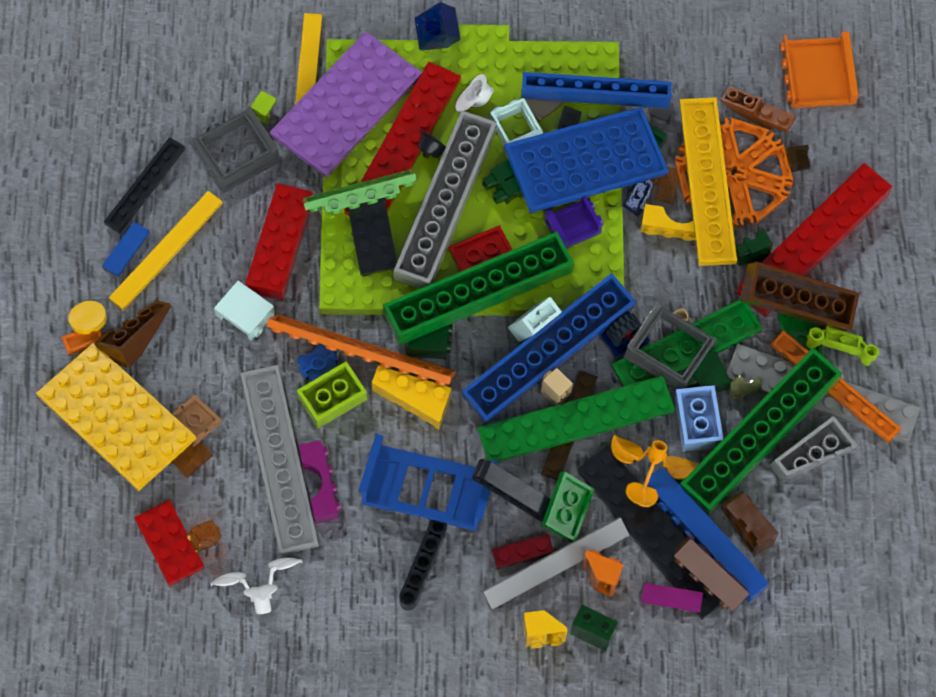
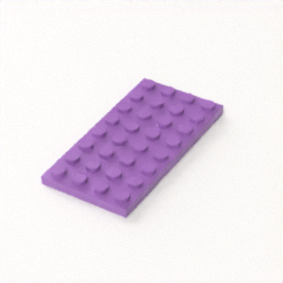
M365 31L270 131V136L327 178L418 81L422 72Z

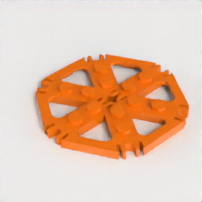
M726 117L724 118V124H720L728 192L734 212L732 224L733 227L738 228L737 221H739V226L743 228L744 220L749 221L750 226H753L754 220L758 224L788 199L790 192L784 188H792L793 177L784 143L780 145L781 139L775 142L771 140L775 135L774 132L770 133L771 130L731 117L728 121ZM742 131L755 135L758 141L739 154L734 132ZM682 143L678 153L684 156H676L674 164L683 201L687 199L686 205L688 206L691 203L685 176L687 165L684 143ZM774 155L779 159L782 175L777 176L755 168L769 156ZM733 169H736L735 175H731ZM748 187L771 194L774 200L761 211H754Z

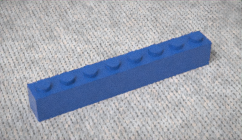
M523 72L521 99L669 108L672 82Z
M663 467L650 477L647 487L657 491V505L664 513L667 512L671 517L670 520L676 527L679 526L684 531L685 537L691 533L695 537L694 542L697 545H703L711 554L710 557L712 559H718L726 568L725 571L727 573L728 571L731 572L749 590L750 594L745 598L749 603L767 588L769 582Z

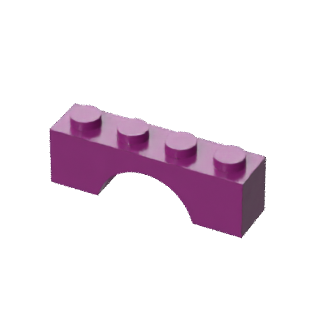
M322 440L300 444L299 451L303 469L316 473L322 480V487L319 493L311 499L315 524L338 519V512H341L339 500L335 501L334 498L337 489L335 482L330 480L333 472L331 464L326 462V458L329 457L327 446H323Z

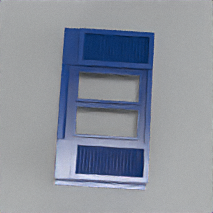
M376 434L358 493H362V505L388 511H397L477 531L479 521L483 520L490 490L472 479L476 468L474 466L383 446V435ZM490 460L492 463L498 464V462ZM408 466L429 470L419 506L398 501ZM435 472L456 476L446 512L425 507Z

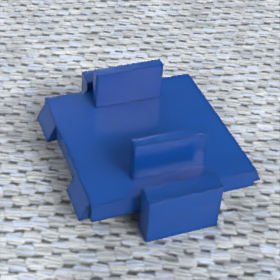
M320 344L315 347L314 351L297 358V362L300 365L298 371L305 382L307 380L311 382L337 367L338 358L332 350L327 351L324 345Z

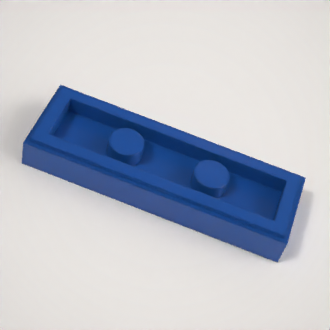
M133 222L102 265L103 269L119 277L146 240L150 231Z

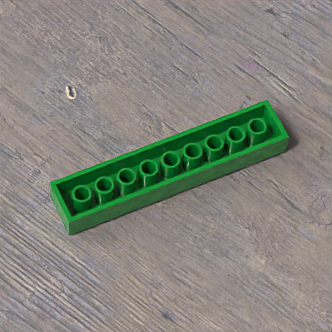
M555 232L383 304V314L400 346L573 273L574 262L558 232Z
M812 348L680 483V486L709 516L841 380L842 372Z

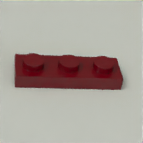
M549 534L497 547L492 549L491 552L498 570L548 556L554 553Z

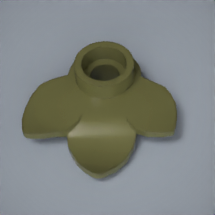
M741 375L736 377L730 383L728 392L730 398L740 400L746 395L758 393L762 389L760 386L761 377L747 382Z

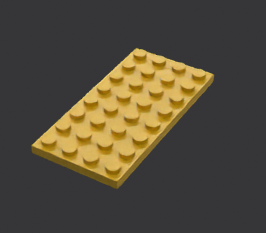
M94 342L36 393L52 411L137 491H140L196 440V436L107 354L100 351Z

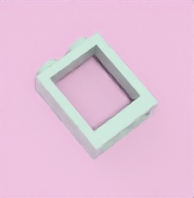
M524 98L513 100L508 105L497 107L490 112V120L497 122L496 133L503 145L543 134ZM521 112L532 132L509 141L499 121Z
M549 297L535 304L510 324L508 328L518 342L533 336L562 311L552 298Z

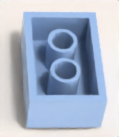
M715 385L676 389L674 401L683 452L716 448L723 440Z

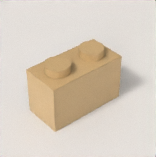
M558 368L553 372L551 370L543 376L540 393L553 406L564 403L571 395L573 383Z

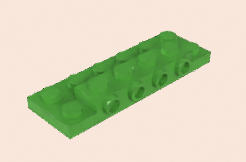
M413 169L309 196L303 198L304 206L310 212L321 210V206H325L326 213L337 214L346 207L355 209L360 207L361 203L374 204L379 202L378 199L385 197L388 200L397 197V194L400 193L399 185H402V187L413 185V182L417 181Z

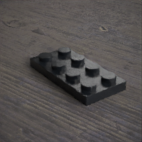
M385 197L378 199L379 202L368 205L365 202L355 209H349L348 207L361 276L394 270L397 264Z

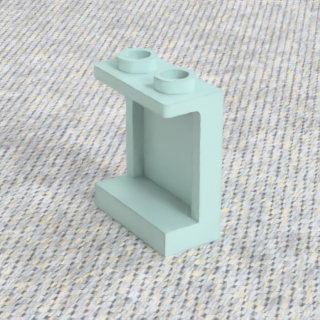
M240 281L235 283L214 308L215 316L221 320L225 318L247 334L248 339L251 341L262 333L268 319L275 316L274 306Z

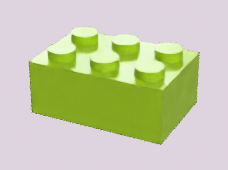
M346 361L297 390V397L317 429L365 402L367 400V391Z

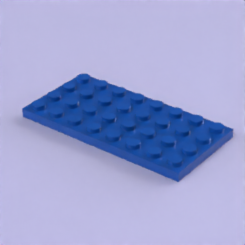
M642 107L504 144L503 147L530 213L582 199L583 196L590 197L665 176L669 172Z

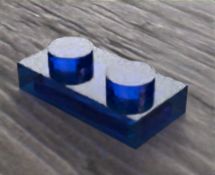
M650 180L633 184L622 206L635 216L640 215L655 184Z

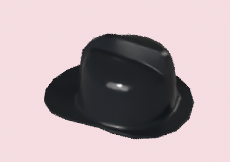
M419 130L421 137L418 148L423 152V157L429 158L431 156L438 158L446 146L432 135Z

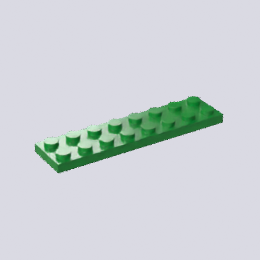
M740 300L692 323L696 328L717 339L716 345L713 349L709 350L707 355L714 351L719 354L763 330L749 305ZM678 330L640 350L675 372L681 373L687 370L704 344L682 330ZM625 358L611 364V368L623 387L655 378Z

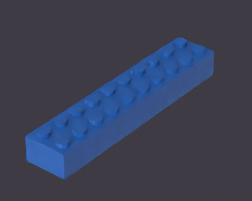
M611 273L537 333L463 389L461 396L485 425L540 383L548 371L551 370L553 372L556 368H559L607 330L610 325H613L615 321L635 307L636 301Z

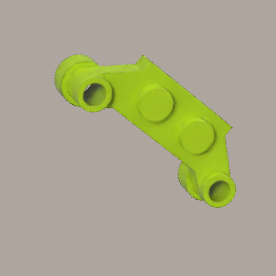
M826 326L824 330L814 327L807 335L806 346L808 348L815 349L817 346L823 345L856 355L865 366H869L879 355V349L872 344L866 345L863 337Z

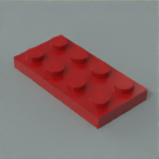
M170 499L134 517L169 586L205 568Z

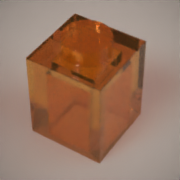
M209 520L193 526L187 538L197 553L215 546L222 535L219 527L215 525L213 520Z

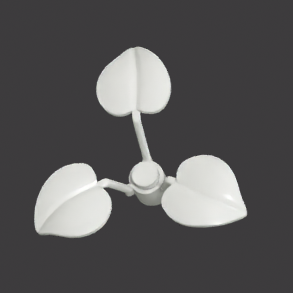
M280 558L268 564V567L271 568L269 584L260 587L249 588L244 579L246 574L241 572L224 574L216 578L211 583V586H229L238 582L243 583L246 588L244 595L250 597L251 602H254L256 614H266L272 611L270 604L271 594L278 589L276 585H272L274 572L290 568L298 563H303L302 559Z

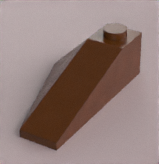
M155 301L139 311L136 318L123 321V326L117 330L111 329L94 343L95 346L107 354L119 366L129 368L142 356L170 310L171 304Z

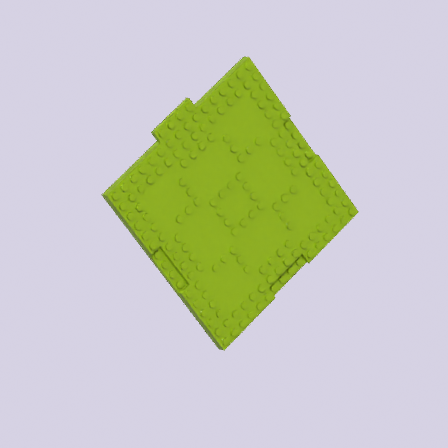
M436 24V40H379L421 72H423L429 61L461 75L459 85L431 133L433 137L445 146L448 144L461 113L455 108L456 102L474 78L480 74L486 76L487 83L494 89V92L485 105L481 107L471 106L465 112L489 120L490 112L495 108L504 107L513 100L521 99L523 72L620 78L619 42L509 41V25ZM327 39L326 72L357 40ZM415 84L327 178L323 176V193L361 182ZM564 102L561 107L540 122L537 121L542 132L547 133L557 130L564 106L582 112L580 124L620 113V105ZM521 112L499 121L509 141L532 132ZM497 133L449 246L499 225L512 250L551 234L544 222L546 210L530 213L523 197H517L507 205L505 202L496 205L492 199V194L497 191L495 187L486 190L482 185L483 179L490 174L491 169L508 160L503 148L504 145ZM421 151L412 167L417 181H414L411 186L401 187L400 193L397 194L387 212L397 262L443 153L438 158L431 156L425 158ZM618 188L587 197L588 200L593 202L596 215L602 218V232L567 249L574 262L573 273L471 316H522L535 304L549 297L552 298L563 312L611 273L624 287L622 189ZM581 199L555 206L552 212L555 213L578 203ZM322 206L320 314L384 315L383 304L419 289L394 280V270L361 276L350 217L344 214L345 208L341 209L342 212L331 214L330 212L326 213L325 206ZM449 250L445 254L434 283L459 273Z

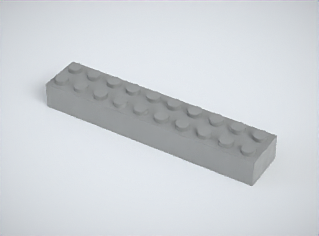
M461 111L395 266L394 280L419 289L434 283L495 137L497 122Z

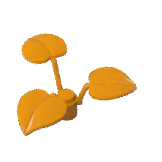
M615 434L612 438L611 450L619 461L631 464L634 460L640 461L648 454L649 461L652 463L644 485L633 482L628 484L626 488L628 498L642 507H651L658 499L657 491L647 487L655 464L663 461V467L667 468V472L672 477L684 480L699 463L676 456H667L666 451L668 447L666 443L660 440L654 441L652 446H648L647 450L643 453L642 448L634 442L622 439Z

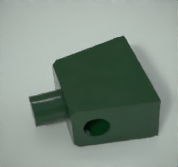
M716 351L705 356L688 381L686 388L715 385L716 392L729 389L731 380Z

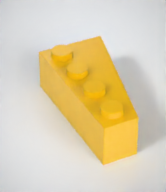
M382 366L377 367L372 380L373 392L392 403L398 404L405 411L415 414L422 421L428 422L434 428L440 430L451 399L452 388Z

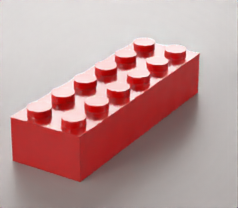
M279 183L276 184L245 282L246 286L256 294L284 300L311 213L310 210L305 209L303 198L313 196V191Z

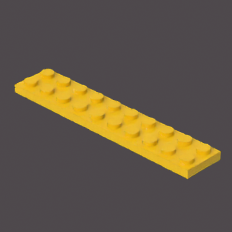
M717 97L680 99L679 106L698 266L736 264L737 256Z

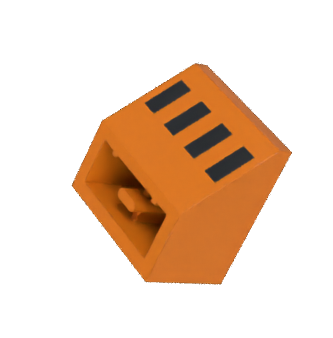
M586 550L583 567L593 589L613 597L624 564H621L616 558L603 557L598 551Z

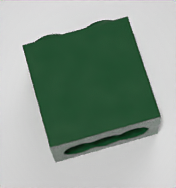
M453 324L409 341L408 356L446 360L447 353L451 352V342L448 341V335H452Z
M581 605L572 623L570 634L606 652L616 633L618 622L587 606Z

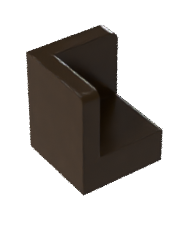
M808 145L786 149L791 172L810 169L807 155L809 151Z

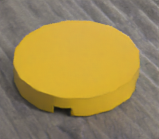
M84 301L71 309L68 320L73 331L86 335L94 330L95 332L100 330L106 323L107 314L105 308L99 302Z

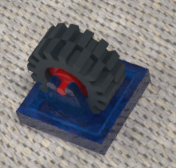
M628 312L599 335L616 361L624 357L627 346L642 324L634 313ZM648 337L645 338L639 349L649 344L650 340Z

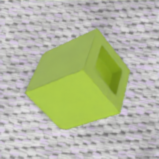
M263 91L259 93L251 105V109L259 121L265 124L271 119L270 111L277 102V99Z

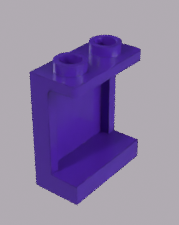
M583 196L580 202L553 213L552 210L544 213V222L550 233L558 232L566 249L601 234L603 226L602 218L599 215L597 216L594 211L593 202L588 200L586 196Z

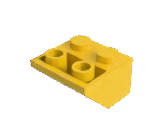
M544 610L524 613L523 630L526 647L531 646V648L535 649L543 647L544 644L559 646L566 642L567 627Z

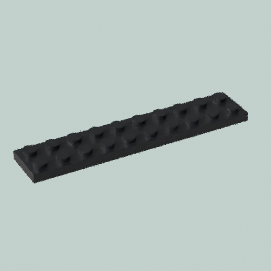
M608 446L577 469L588 485L595 489L594 492L614 516L622 519L629 534L674 588L704 593L701 613L695 612L701 620L721 606L718 602L720 599L715 594L711 596L704 589L706 585L700 580L696 582L689 575L691 571L686 567L681 568L674 561L676 559L674 550L683 542L685 537L656 503L651 507H642L628 498L626 495L628 484L639 482L624 464L615 458Z

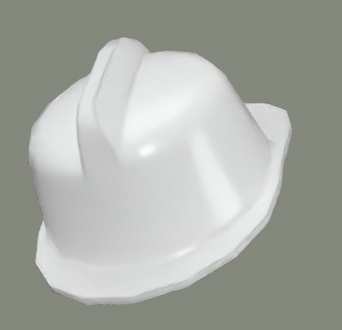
M480 74L475 77L467 89L460 95L455 106L458 112L466 111L471 106L481 107L488 102L494 89L487 83L485 75Z

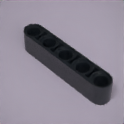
M479 459L472 475L474 481L535 519L543 522L551 500L550 498L491 461Z
M431 520L399 595L400 606L406 611L413 610L417 606L446 537L447 523ZM435 526H441L443 527V530L440 532H436L433 530V528ZM428 543H433L436 545V547L434 549H428L426 548V545ZM420 561H427L428 566L421 567L418 563ZM418 578L421 580V583L413 585L410 581ZM411 596L414 600L411 603H406L403 601V598Z

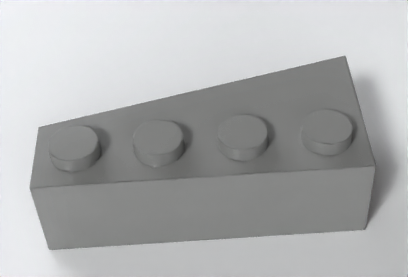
M832 416L775 459L769 466L779 479L783 481L851 453L858 445L838 420Z

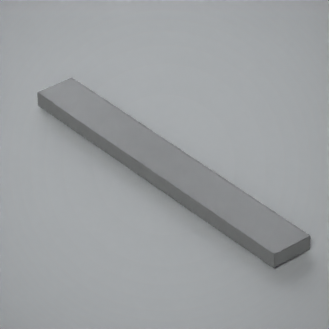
M618 517L483 590V595L490 609L500 606L583 561L586 550L599 552L629 536L622 519Z

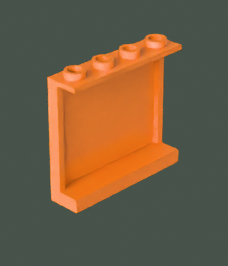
M849 31L842 32L841 37L788 40L787 35H784L779 48L780 53H783L784 57L782 58V69H785L786 72L784 74V85L788 87L786 101L790 102V108L856 105L859 95Z

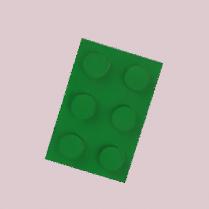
M560 472L541 525L571 543L576 541L595 489L567 472Z

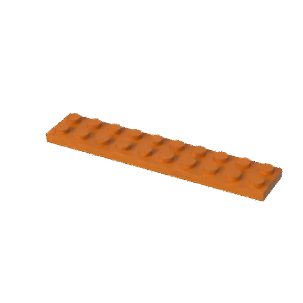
M279 314L269 318L266 325L273 332H286L295 339L302 337L308 339L307 342L310 344L318 345L320 343L326 345L325 348L336 351L339 349L348 356H361L362 360L367 362H373L374 360L380 362V365L386 368L396 367L399 368L398 371L401 373L410 374L411 372L417 374V377L423 380L430 378L435 380L436 384L446 386V384L454 381L458 372Z

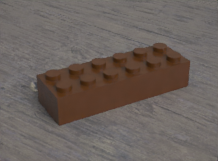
M755 262L747 265L740 301L824 327L829 326L842 331L852 330L860 293Z

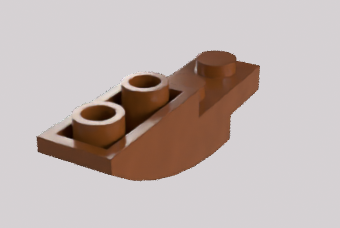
M731 86L728 87L721 98V102L737 114L771 131L773 128L788 133L796 119L795 114L763 103L762 98Z

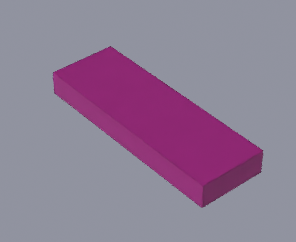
M644 583L641 603L701 613L704 593Z

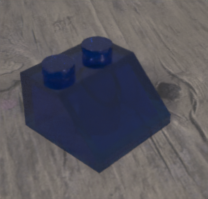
M439 2L414 18L419 50L421 51L448 48L461 40L455 7Z

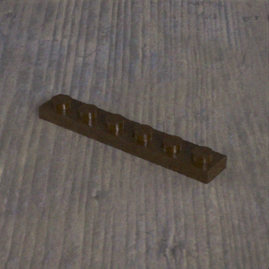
M580 370L568 402L591 396L598 376ZM574 441L550 448L541 472L542 476L558 480L560 472H563Z

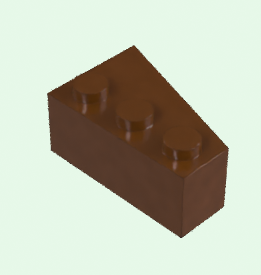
M742 491L722 504L721 510L754 557L774 545L779 533L753 504L750 496Z

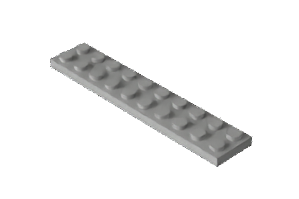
M737 343L727 374L731 382L739 375L743 376L746 382L761 377L760 386L762 389L759 392L768 394L795 366L789 361ZM846 382L902 428L894 438L895 440L906 444L909 443L920 407ZM829 394L812 409L815 412L830 417L834 416L838 420L872 431Z
M275 365L242 372L240 375L279 553L284 555L319 547L279 367Z

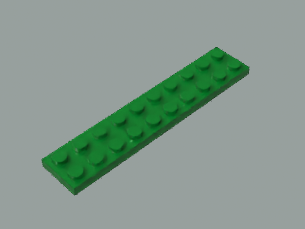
M659 376L481 426L477 430L486 459L502 462L675 413V408L664 376Z

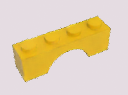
M645 204L641 232L647 235H663L666 238H682L685 241L695 240L693 221L689 223L675 222L667 216L664 207Z

